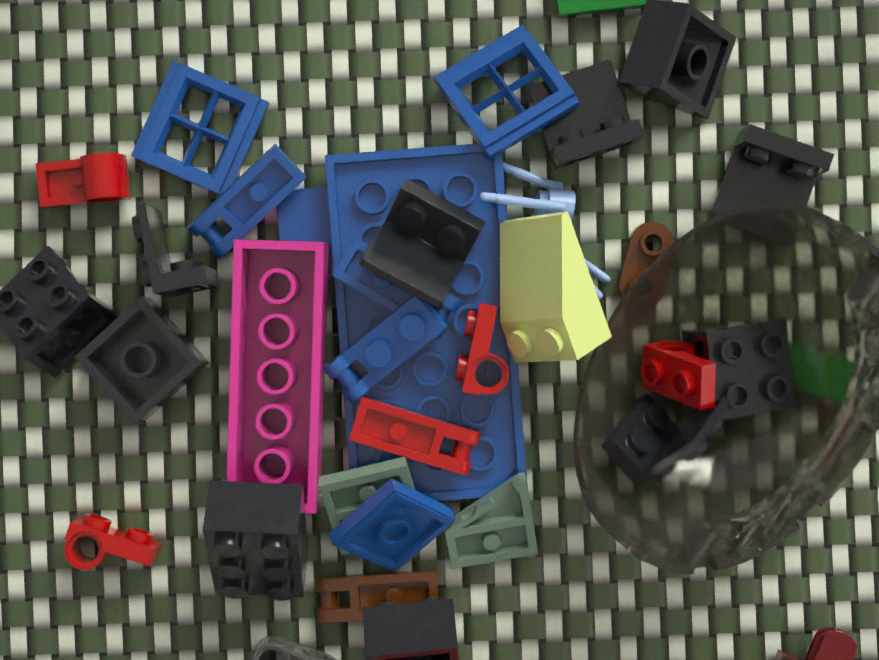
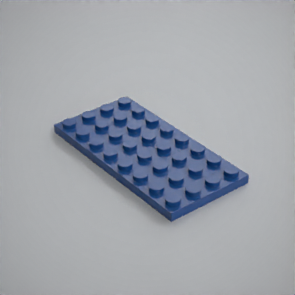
M479 144L325 155L334 270L354 237L368 245L371 244L386 220L406 179L486 221L448 292L461 300L462 303L457 312L451 311L445 321L448 326L440 340L437 338L431 340L370 388L363 396L481 432L478 445H473L469 461L472 462L469 475L458 474L406 458L416 491L436 501L481 498L517 473L525 472L527 479L518 363H515L512 353L508 348L500 323V223L507 220L506 205L480 199L482 192L505 194L502 153L490 160ZM334 277L340 353H342L392 313V311ZM479 303L498 306L488 353H493L502 358L509 369V379L506 386L498 393L490 395L481 393L480 395L462 392L463 382L454 380L459 355H468L472 338L464 336L468 311L477 312ZM358 360L349 365L359 378L367 372ZM483 361L475 370V378L481 385H493L500 378V368L494 361ZM343 394L349 470L403 457L349 440L362 397L351 403ZM444 436L439 452L452 455L456 440Z

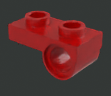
M94 153L83 155L80 159L35 164L40 207L43 209L131 200L127 156L124 154Z
M479 303L477 312L468 311L464 336L472 338L468 355H459L454 379L463 382L462 392L480 395V393L487 395L495 394L501 391L508 382L509 369L505 361L493 353H488L498 306ZM487 360L496 362L500 368L499 380L490 386L481 385L475 378L477 366Z
M663 341L643 345L641 366L643 388L700 411L715 407L716 363L695 356V346L684 341Z
M87 513L85 518L79 517L71 521L65 539H67L64 547L65 557L70 565L80 570H89L108 559L111 554L151 566L158 560L163 545L153 541V534L146 530L128 527L127 532L110 527L112 522L110 519ZM83 536L92 537L97 542L99 552L96 558L87 557L81 551L80 542Z

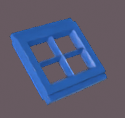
M520 25L434 77V81L443 96L490 160L580 106V101L575 96L573 89L523 25ZM523 52L535 70L507 85L495 68ZM488 73L500 91L472 107L460 89ZM541 76L553 94L525 110L513 92ZM506 97L518 115L489 131L477 113Z
M173 60L131 156L221 195L236 181L270 103L258 96ZM189 84L211 94L198 124L177 115ZM219 98L241 107L228 137L207 128ZM172 123L194 131L182 162L160 152ZM202 136L224 144L212 175L190 166Z

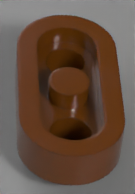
M659 222L641 224L634 229L628 241L617 288L620 298L631 307L644 308L651 306L660 298L674 249V238L671 231ZM653 235L659 239L660 246L657 251L653 252L646 248L645 239L647 236ZM638 277L645 278L648 281L649 288L645 294H639L634 289V282Z

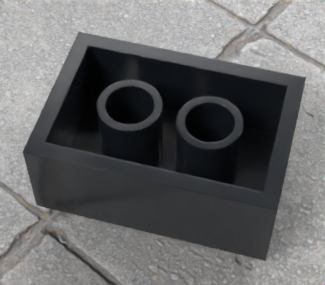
M210 480L203 523V535L215 593L234 599L244 598L247 595L267 596L277 601H286L292 597L304 598L308 541L303 485Z

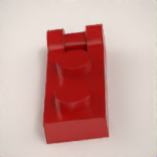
M362 396L349 440L399 456H406V458L458 474L469 475L472 462L469 461L473 445H478L481 432ZM444 436L456 440L452 455L439 452Z

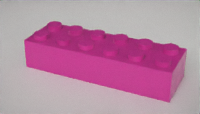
M234 239L227 481L303 485L305 513L316 514L321 507V493L318 485L319 477L322 476L325 396V372L323 368L326 364L329 243Z

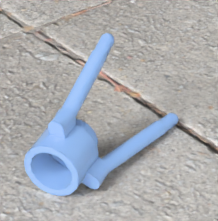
M503 162L504 172L542 187L546 191L539 190L536 199L488 192L480 194L482 201L534 209L535 216L568 211L572 221L575 210V191L563 189V182L548 180Z

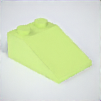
M568 211L510 219L500 223V323L515 363L579 360L612 337Z

